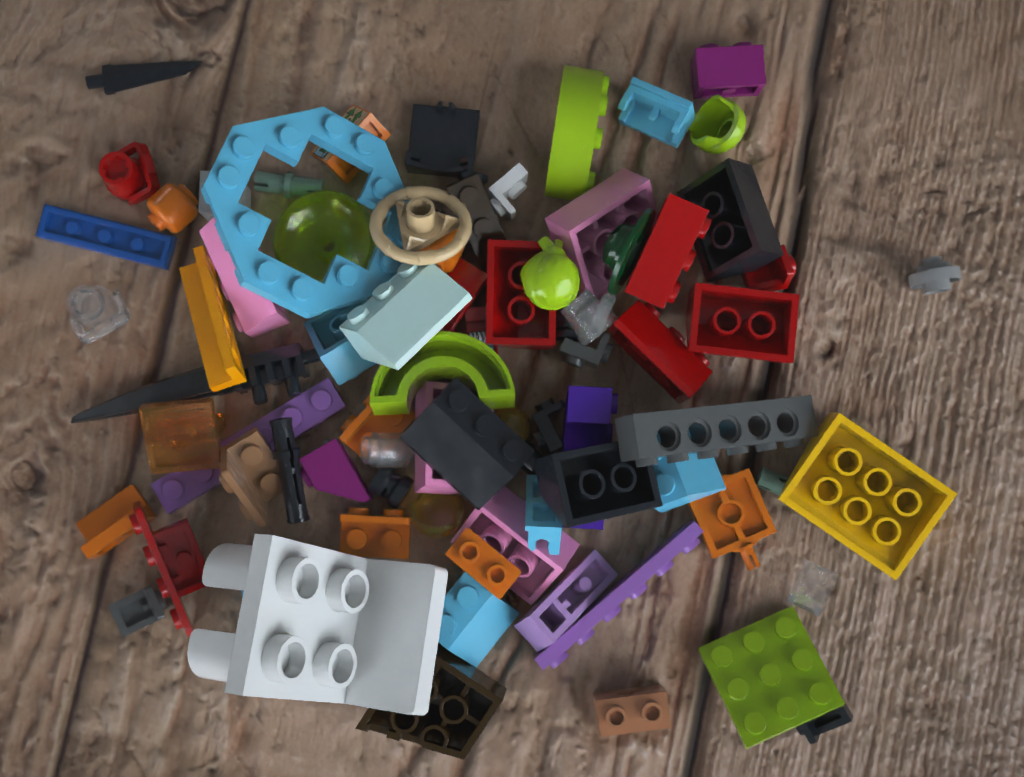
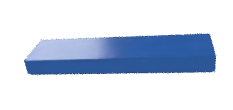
M48 204L44 205L35 235L40 239L168 271L178 240L175 236Z

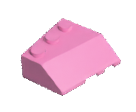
M625 168L545 218L552 242L556 239L562 240V249L578 268L580 286L577 295L593 314L601 306L599 300L608 291L613 273L611 268L603 263V247L607 237L621 224L635 225L647 208L655 210L653 225L658 216L650 179Z
M213 217L199 232L208 250L210 261L222 281L220 282L222 292L227 301H231L235 313H232V317L239 332L244 331L248 336L255 338L290 324L284 307L240 286L234 272L236 268L229 251H225L215 226V217Z

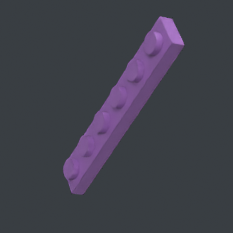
M328 377L150 485L167 514H172L221 484L218 477L221 474V469L218 463L221 462V448L257 426L275 451L271 425L269 424L270 420L292 417L294 437L296 439L347 408V405L332 380Z
M688 520L593 602L553 644L533 654L534 660L543 670L549 665L553 669L560 665L568 657L566 650L576 642L580 646L590 639L595 633L592 628L602 619L606 623L609 622L622 610L619 605L625 599L630 597L633 600L641 595L648 587L645 582L654 574L658 577L665 574L674 565L672 559L681 551L687 554L700 543L697 537L704 531L695 521Z

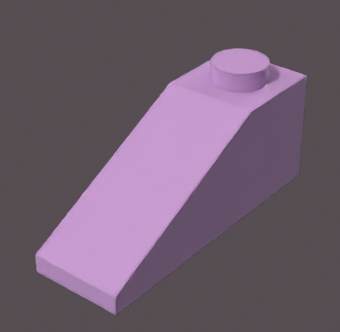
M593 550L546 593L514 627L537 652L553 644L618 574L596 550Z

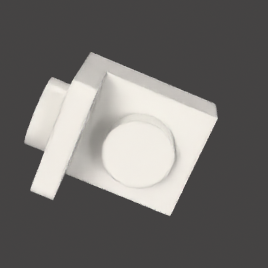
M520 163L488 188V197L494 212L500 218L505 215L509 221L515 217L516 210L507 198L515 199L527 187L525 183L527 182L528 172Z

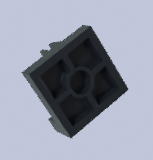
M439 101L437 106L413 104L409 148L406 151L405 158L407 173L458 178L459 172H474L480 110L456 108L452 102H449V107L443 106L442 101Z

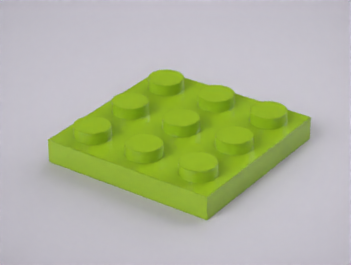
M793 606L698 648V652L745 749L760 744L845 704Z

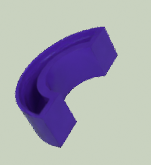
M568 385L563 422L562 452L612 442L613 424L610 423L611 414L617 415L618 393H612L613 388ZM604 520L570 528L603 530Z

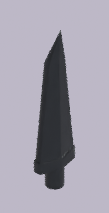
M203 61L102 65V74L86 76L85 80L89 90L104 87L105 94L111 95L116 92L186 75Z

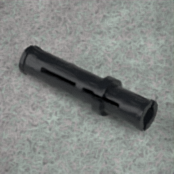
M292 417L270 420L269 424L271 425L275 447L272 456L278 463L287 523L296 524L308 521L310 516L308 515L298 456L301 455L300 447H296Z

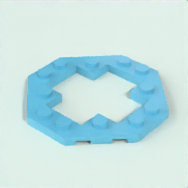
M326 107L232 126L201 188L206 204L210 205L215 217V226L225 251H229L236 268L234 272L240 286L306 319L372 297L374 289L398 273V267L403 264L386 256L377 246H375L366 269L337 254L332 259L321 283L258 251L272 220L238 202L262 151L295 167L308 141L318 145L368 173L357 202L372 210L384 197L404 188L385 141ZM395 205L386 216L387 219L383 232L397 247L403 249Z

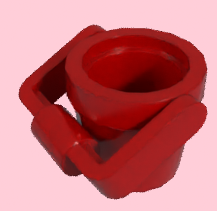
M132 142L118 151L104 155L100 160L98 166L99 174L108 191L118 199L128 201L129 205L141 203L160 189L153 158L145 143ZM137 152L138 159L131 157V155Z

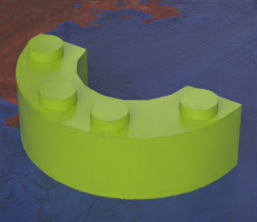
M564 65L544 194L546 197L574 200L594 187L596 172H591L590 167L593 149L600 150L603 129L597 128L598 117H605L607 92L610 76L604 75L603 70Z
M438 331L399 370L380 365L371 386L370 406L374 416L410 414L412 399L418 390L423 387L424 383L443 378L453 380L456 377L464 385L468 386L490 409L515 408V389L508 368L492 348L466 334Z

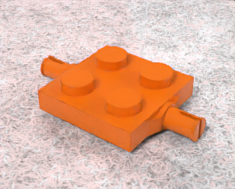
M745 468L730 475H721L726 486L725 490L690 502L688 506L695 522L704 531L701 536L710 557L715 559L729 552H740L747 571L755 569L754 567L761 566L752 546L761 538L777 531L750 469Z

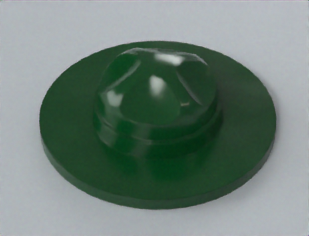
M647 208L635 225L621 224L607 237L603 247V263L613 271L608 286V294L615 296L624 286L634 269L650 234L655 218L654 209Z

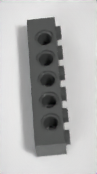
M811 395L637 413L615 419L621 462L635 461L636 467L657 465V458L666 457L667 463L688 461V454L697 453L698 459L719 457L718 450L726 449L727 456L749 453L748 446H755L756 452L777 449L776 443L783 442L784 448L804 446V439L818 436ZM688 430H689V432H690V434H691V440H690L689 435H688ZM657 433L659 434L661 439L660 444L657 440Z

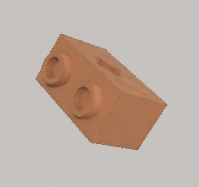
M661 684L592 693L596 725L600 737L672 728L667 691Z

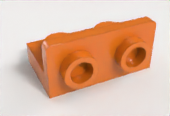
M369 394L363 402L366 408L358 417L354 414L351 415L341 426L340 430L343 434L339 437V440L347 444L370 466L374 467L403 432L413 423L415 413L410 409V414L374 416L370 406Z
M349 507L348 514H339V521H341L339 552L358 557L409 559L412 517H404V510L383 509V516L369 515V508Z
M466 528L445 553L449 559L499 600L521 574L520 569L470 528Z

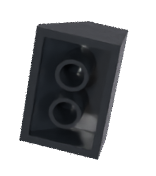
M728 158L677 192L678 197L709 210L707 218L712 220L709 229L703 239L697 237L694 242L706 282H713L756 271L784 255L752 165Z
M456 377L442 389L399 437L477 510H480L501 490L535 452L532 447Z
M618 441L550 454L533 460L540 494L564 528L663 506L654 466L636 467L635 461L621 462Z

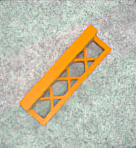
M201 245L193 248L196 263L180 267L179 270L208 385L213 392L246 382L247 379L225 297L220 286L218 272L213 267L207 250Z

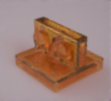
M213 398L145 403L138 408L151 474L220 468L218 464L221 462L219 437L226 428L225 413L215 414Z

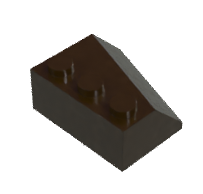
M438 643L428 712L425 715H407L368 708L355 729L366 732L368 730L385 734L387 738L399 741L403 739L420 744L422 748L464 760L502 703L507 688Z

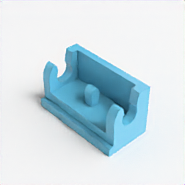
M636 77L631 79L630 85L618 105V109L622 110L618 118L619 123L674 148H678L695 119L693 102Z
M527 474L525 531H528V547L531 551H534L536 541L544 539L548 541L549 554L559 555L562 524L542 498L537 476Z

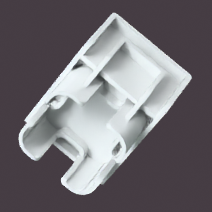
M255 534L253 545L221 544L209 554L204 565L202 582L208 587L244 591L236 634L199 628L193 630L190 635L187 651L189 666L198 677L226 682L224 693L251 697L343 703L407 715H425L429 709L448 571L446 568L432 564L366 559L268 534Z

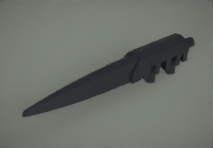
M299 342L242 356L241 361L247 379L246 382L213 392L209 388L203 366L150 383L109 399L72 417L71 423L102 420L162 409L217 395L230 394L234 390L237 393L244 394L248 393V390L251 389L254 404L261 405L268 402L265 386L270 384L274 386L280 385L282 381H285L288 396H297L301 394L298 377H310L308 364L322 360L315 348L303 351Z

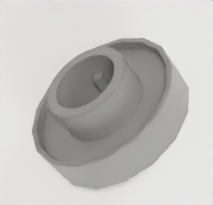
M942 256L922 259L921 266L915 268L916 273L908 276L910 289H922L923 295L949 291L952 289L951 283L962 279L960 266H951L950 261H943Z

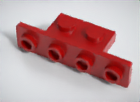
M137 501L133 503L134 513L129 515V519L136 535L143 533L148 545L142 548L149 566L157 565L162 577L157 578L156 581L163 598L170 596L175 608L169 611L176 629L184 628L187 637H189L193 631V626L181 597L206 587L202 582L205 560L187 518L152 531L141 502Z

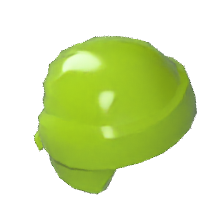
M718 94L714 95L695 113V119L688 129L690 140L705 153H724L733 149L741 141L745 133L746 116L741 107L733 100Z
M544 236L538 241L543 251L527 261L522 267L520 277L525 294L534 305L544 310H558L567 307L576 298L580 286L579 271L574 262L562 249L563 241L556 239L552 242L549 237Z

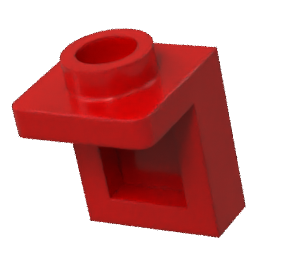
M784 244L781 245L783 256L756 271L741 274L745 288L766 291L788 288L796 273V263L794 257L791 254L788 255Z

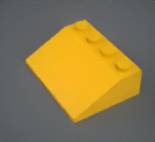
M829 412L817 429L818 436L810 439L777 499L892 579L897 580L954 500L957 493L841 413Z

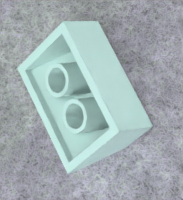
M401 264L395 276L388 282L377 286L369 300L349 312L347 320L339 328L362 359L399 370L473 299L468 291L435 264L422 266Z

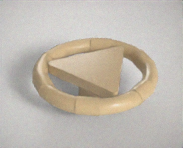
M422 185L399 189L378 202L370 215L369 230L374 244L386 256L402 263L422 266L443 262L459 253L466 246L471 236L472 220L466 205L460 202L457 197L449 195L445 190ZM431 200L445 204L457 217L436 212ZM395 205L403 249L397 247L384 234L382 229L384 219ZM458 228L453 240L446 246L437 250L419 251Z

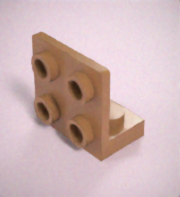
M256 426L221 448V462L218 463L221 474L218 477L222 486L229 494L234 492L241 501L239 507L248 521L254 519L258 526L262 528L267 525L265 503L283 492L278 463L272 456L274 450Z

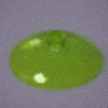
M322 190L305 194L293 201L283 211L276 224L273 238L276 259L321 283L332 259L337 254L366 269L376 246L369 230L370 215L354 198L341 192ZM327 242L335 243L334 249L330 252L324 251V245Z

